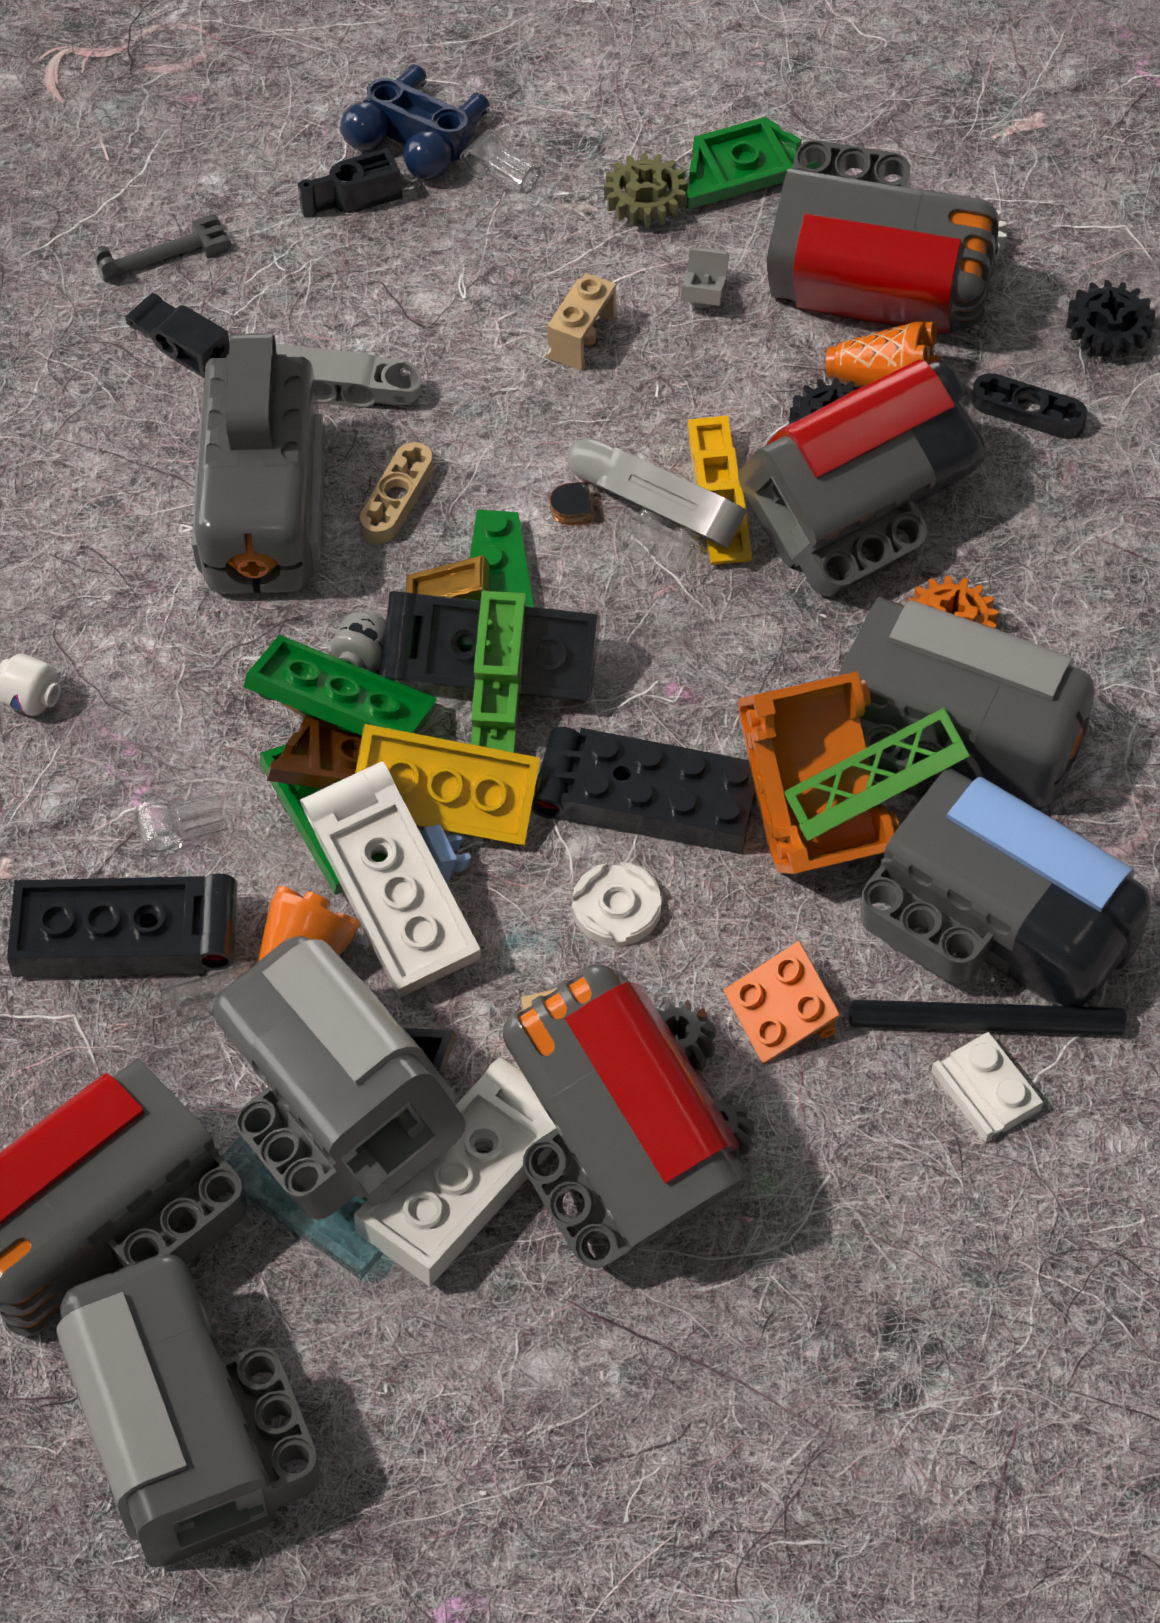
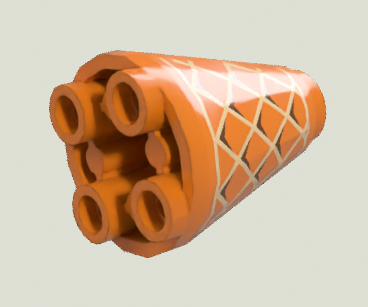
M913 322L839 342L837 346H830L826 353L827 377L829 379L838 378L840 383L845 385L853 381L855 382L854 387L861 388L920 359L926 363L941 360L940 355H934L933 348L937 339L936 323Z

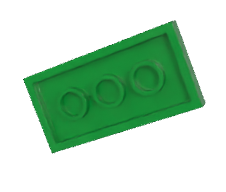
M282 635L277 636L246 674L243 688L258 693L264 699L278 701L297 709L306 716L320 718L337 725L343 731L359 735L363 734L365 724L418 734L433 714L437 698Z

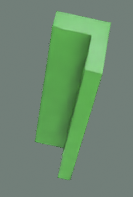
M943 707L784 791V794L800 823L799 826L806 840L809 841L970 755ZM938 720H941L953 743L937 752L917 747L923 728ZM916 733L913 745L900 742V740ZM891 745L911 750L906 768L898 773L877 768L883 749ZM916 752L929 755L912 765ZM876 754L873 766L860 763L862 760ZM851 766L871 771L866 789L858 794L837 789L843 770ZM876 773L888 776V778L872 786ZM836 775L833 787L820 784L824 780ZM811 787L831 792L826 810L808 819L796 795ZM836 794L848 798L832 807Z

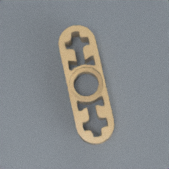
M410 442L402 445L395 453L360 513L361 533L368 542L385 544L392 541L398 534L433 473L432 452L428 446L419 442ZM407 463L413 464L412 468L410 469V476L408 475ZM394 487H402L408 491L404 497L393 499L386 495V492ZM383 509L386 511V523L380 522L384 516Z

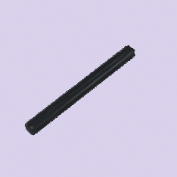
M856 999L852 1000L849 1005V1023L853 1027L1122 1035L1127 1026L1126 1011L1123 1008Z

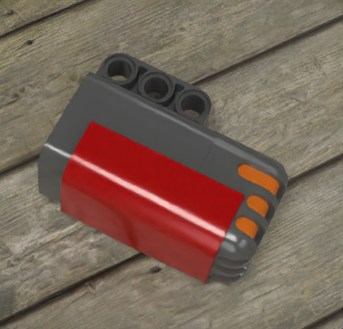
M810 140L798 148L793 168H788L781 192L767 255V273L771 297L796 301L798 309L894 326H902L913 322H935L937 332L950 334L952 327L959 329L971 328L980 322L985 312V299H987L989 294L990 277L993 275L995 255L998 252L999 215L992 203L984 199L911 188L910 164L901 154ZM819 162L823 164L820 168L810 169L806 167L809 163ZM851 168H857L862 170V172L857 175H848L845 173L847 170ZM892 174L901 177L895 182H889L884 179Z
M592 964L582 968V974L569 981L563 980L557 984V990L546 996L540 995L532 1000L533 1005L527 1009L513 1012L503 1026V1039L518 1067L556 1129L533 1142L526 1149L523 1156L524 1170L576 1258L583 1265L590 1268H601L614 1264L636 1249L661 1237L748 1182L750 1177L734 1153V1150L740 1146L643 987L628 981L622 973L604 965ZM546 1148L553 1149L559 1157L557 1171L549 1176L544 1174L538 1166V1157ZM572 1189L579 1191L585 1201L583 1212L577 1217L568 1215L563 1208V1198ZM596 1231L604 1233L610 1241L609 1253L603 1259L593 1257L588 1249V1240Z
M139 1059L132 1061L113 1077L108 1073H103L0 1152V1315L6 1327L19 1336H34L60 1318L61 1302L66 1292L76 1285L108 1273L112 1274L119 1268L122 1269L133 1265L141 1256L149 1253L157 1255L171 1254L181 1258L187 1265L236 1226L246 1215L248 1209L247 1200L239 1175L219 1155L218 1149L214 1146L213 1139L205 1127ZM221 1193L234 1194L225 1202L213 1201ZM184 1223L196 1224L187 1233L175 1232L178 1226Z

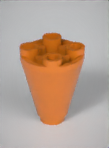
M279 885L270 901L258 961L284 940L294 936H305L311 940H323L340 956L354 939L361 923L347 914L336 912L335 914L328 910L331 902L319 894L306 891L304 897H302L296 891Z

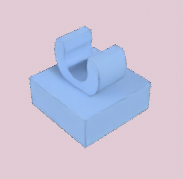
M440 824L424 827L422 837L448 885L452 872H461L468 867L471 855L470 853L454 854L453 851L459 850L462 842L461 835L450 834L446 836Z

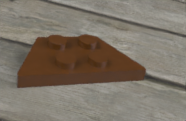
M306 716L300 725L299 731L294 733L286 743L280 757L272 761L267 774V781L324 789L354 775L362 735L343 731L337 725L320 718Z

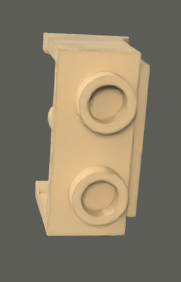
M585 273L580 280H576L547 325L548 345H551V349L547 353L546 358L581 371L585 366L584 345H593L596 342V329L592 326L596 318L599 316L614 321L616 317V283Z

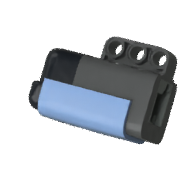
M948 767L937 778L888 842L880 867L869 879L862 891L860 921L863 927L870 933L949 982L963 983L969 981L983 963L987 962L1046 1001L1058 1006L1078 1007L1089 1003L1097 995L1114 970L1122 969L1138 949L1150 912L1151 898L1148 889L1133 878L1135 869L983 777H978L972 781L951 767ZM878 902L885 903L891 908L879 910L873 907L872 904ZM920 926L926 928L929 932L917 934L910 928ZM962 951L968 957L963 959L955 958L949 952Z

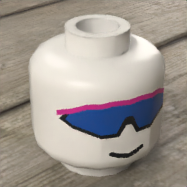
M20 653L0 663V702L4 706L26 715L37 716L44 712L47 707L51 708L57 703L61 694V685L58 683V674L53 665L30 655Z

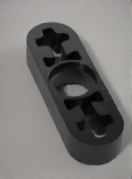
M994 373L979 376L973 384L971 401L974 408L981 413L1063 439L1076 438L1085 430L1088 411L1084 403L1078 399ZM990 391L995 392L992 397L987 396ZM1009 396L1012 397L1011 404L1008 403ZM1022 401H1033L1040 408L1036 411H1025L1018 404ZM1047 408L1051 409L1050 416L1046 415ZM1066 416H1072L1070 421L1064 420Z

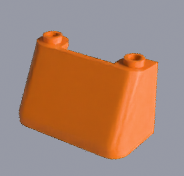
M858 671L738 699L740 723L769 851L779 873L796 874L883 853L891 837L900 826L895 812H888L884 805L878 804L807 841L799 826L800 823L784 794V791L866 749L859 717L864 715L865 706L870 705L871 699L868 685L864 679L860 680ZM869 758L862 760L860 763L870 765ZM855 766L843 770L837 789L858 794L866 789L871 771ZM836 775L824 780L820 784L833 787ZM811 787L796 795L808 819L826 810L831 792ZM836 794L832 807L848 798Z

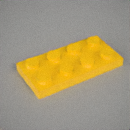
M368 724L364 725L355 774L383 761L416 826L428 827L440 824L443 831L521 846L525 845L540 763L539 757Z

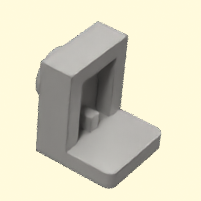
M698 247L690 249L688 271L682 284L680 301L690 302L692 306L698 308H710L714 305L720 306L727 284L729 253L727 251Z

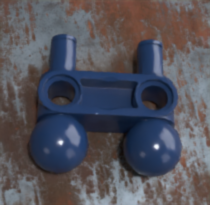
M412 64L396 80L381 78L371 82L367 87V98L362 102L349 106L345 110L340 122V131L344 141L356 150L369 151L383 143L386 136L406 144L403 151V159L407 170L419 179L432 180L442 176L447 171L450 162L460 160L468 152V142L475 135V124L489 112L490 108L488 107L490 104L483 94L475 92L463 105L457 108L419 91L427 83V80H425L427 75L420 66Z

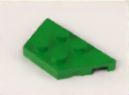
M761 117L694 136L689 186L687 189V208L693 209L783 183L788 168H793L795 155L798 148L802 145V140L792 133L781 130L778 124L767 117ZM819 162L809 163L806 167L810 169L820 168L823 164Z

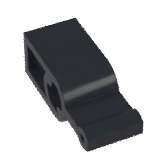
M389 147L340 161L331 167L329 175L313 180L303 179L297 183L301 212L306 218L314 217L318 212L335 207L341 212L352 213L403 198L400 169Z
M155 293L147 296L125 316L127 325L152 338L161 352L202 378L205 377V365L210 359L226 358L229 355L230 342L227 330L187 306L179 305L177 308L173 307Z

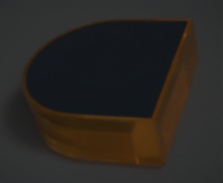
M588 481L562 484L552 491L549 497L550 513L557 522L565 525L593 523V510Z

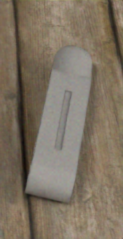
M276 344L277 354H286L287 357L302 356L311 362L318 403L350 407H369L374 403L401 406L415 402L422 392V377L419 370L412 363L403 359L375 357L361 352ZM406 368L410 373H404L400 369Z
M583 438L576 441L569 449L568 465L571 472L576 476L722 547H729L747 512L745 508L716 493L597 439Z

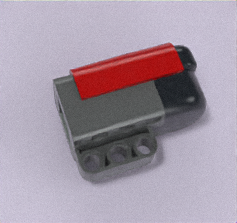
M919 359L835 400L779 430L764 447L758 449L740 468L738 480L743 493L779 556L788 567L800 566L812 588L820 595L829 597L837 595L909 556L927 538L928 529L916 504L960 481L983 463L986 456L984 440L961 402L967 394V389L957 371L949 363L941 360L926 363ZM896 529L905 531L909 537V544L902 542L898 538ZM862 547H867L874 553L875 562H871L863 556ZM827 565H831L839 571L840 581L834 580L829 576L826 569Z

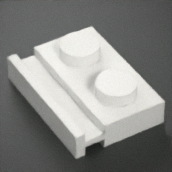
M989 1032L950 1053V1057L941 1062L938 1060L932 1065V1074L985 1143L992 1140V1136L1001 1131L1003 1133L1042 1110L1043 1101Z

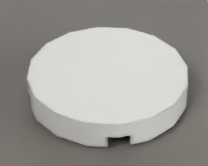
M620 862V865L608 866V863L597 865L583 874L574 887L572 912L576 925L588 938L602 945L621 947L637 943L651 934L660 920L662 899L658 883L646 870L632 863Z

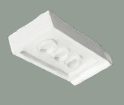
M383 761L300 799L308 821L315 831V835L398 998L481 959V949ZM376 853H383L387 856L382 862H375L371 859Z
M503 1058L495 1060L477 1083L455 1105L466 1122L465 1131L457 1143L391 1198L374 1206L366 1201L354 1214L355 1233L429 1287L526 1181L528 1176L523 1167V1156L526 1149L533 1142L556 1129L522 1071ZM546 1148L540 1153L538 1166L553 1149ZM487 1151V1152H489V1153L483 1154V1153H478V1152Z

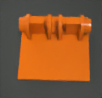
M797 941L723 989L763 1065L813 1033L819 1034L820 1038L824 1039L832 1036L837 1030L835 1024L841 1014L800 941Z

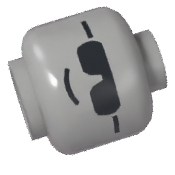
M365 610L346 615L330 643L331 654L336 658L373 673L377 672L381 666L386 620L375 612Z

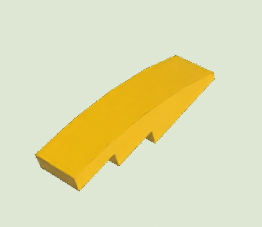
M729 416L688 419L687 431L695 484L745 508L744 494L738 480V466L735 447L732 445ZM746 514L728 548L705 539L710 565L752 561Z

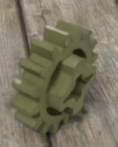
M642 153L641 159L636 161L629 155L626 156V165L615 162L614 172L606 173L604 200H607L608 211L616 210V219L621 220L629 217L631 226H634L638 220L644 221L646 227L651 226V220H657L660 224L664 225L666 224V215L677 218L678 208L686 207L688 180H685L684 169L675 170L674 160L663 163L662 155L660 154L654 160L648 159L646 153ZM667 186L671 189L670 192L667 191ZM622 188L625 189V193H624V194H623L622 191H621Z

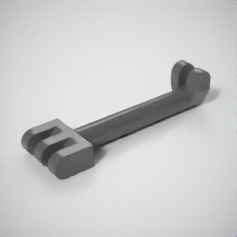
M209 215L192 221L193 234L116 260L112 258L108 247L100 246L94 251V257L101 279L104 281L201 247L206 257L209 258L227 252L231 248L232 243L228 236H226V232L223 226H221L216 215Z

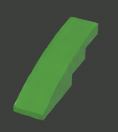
M482 591L474 664L475 685L471 715L472 745L516 752L524 643L525 593Z

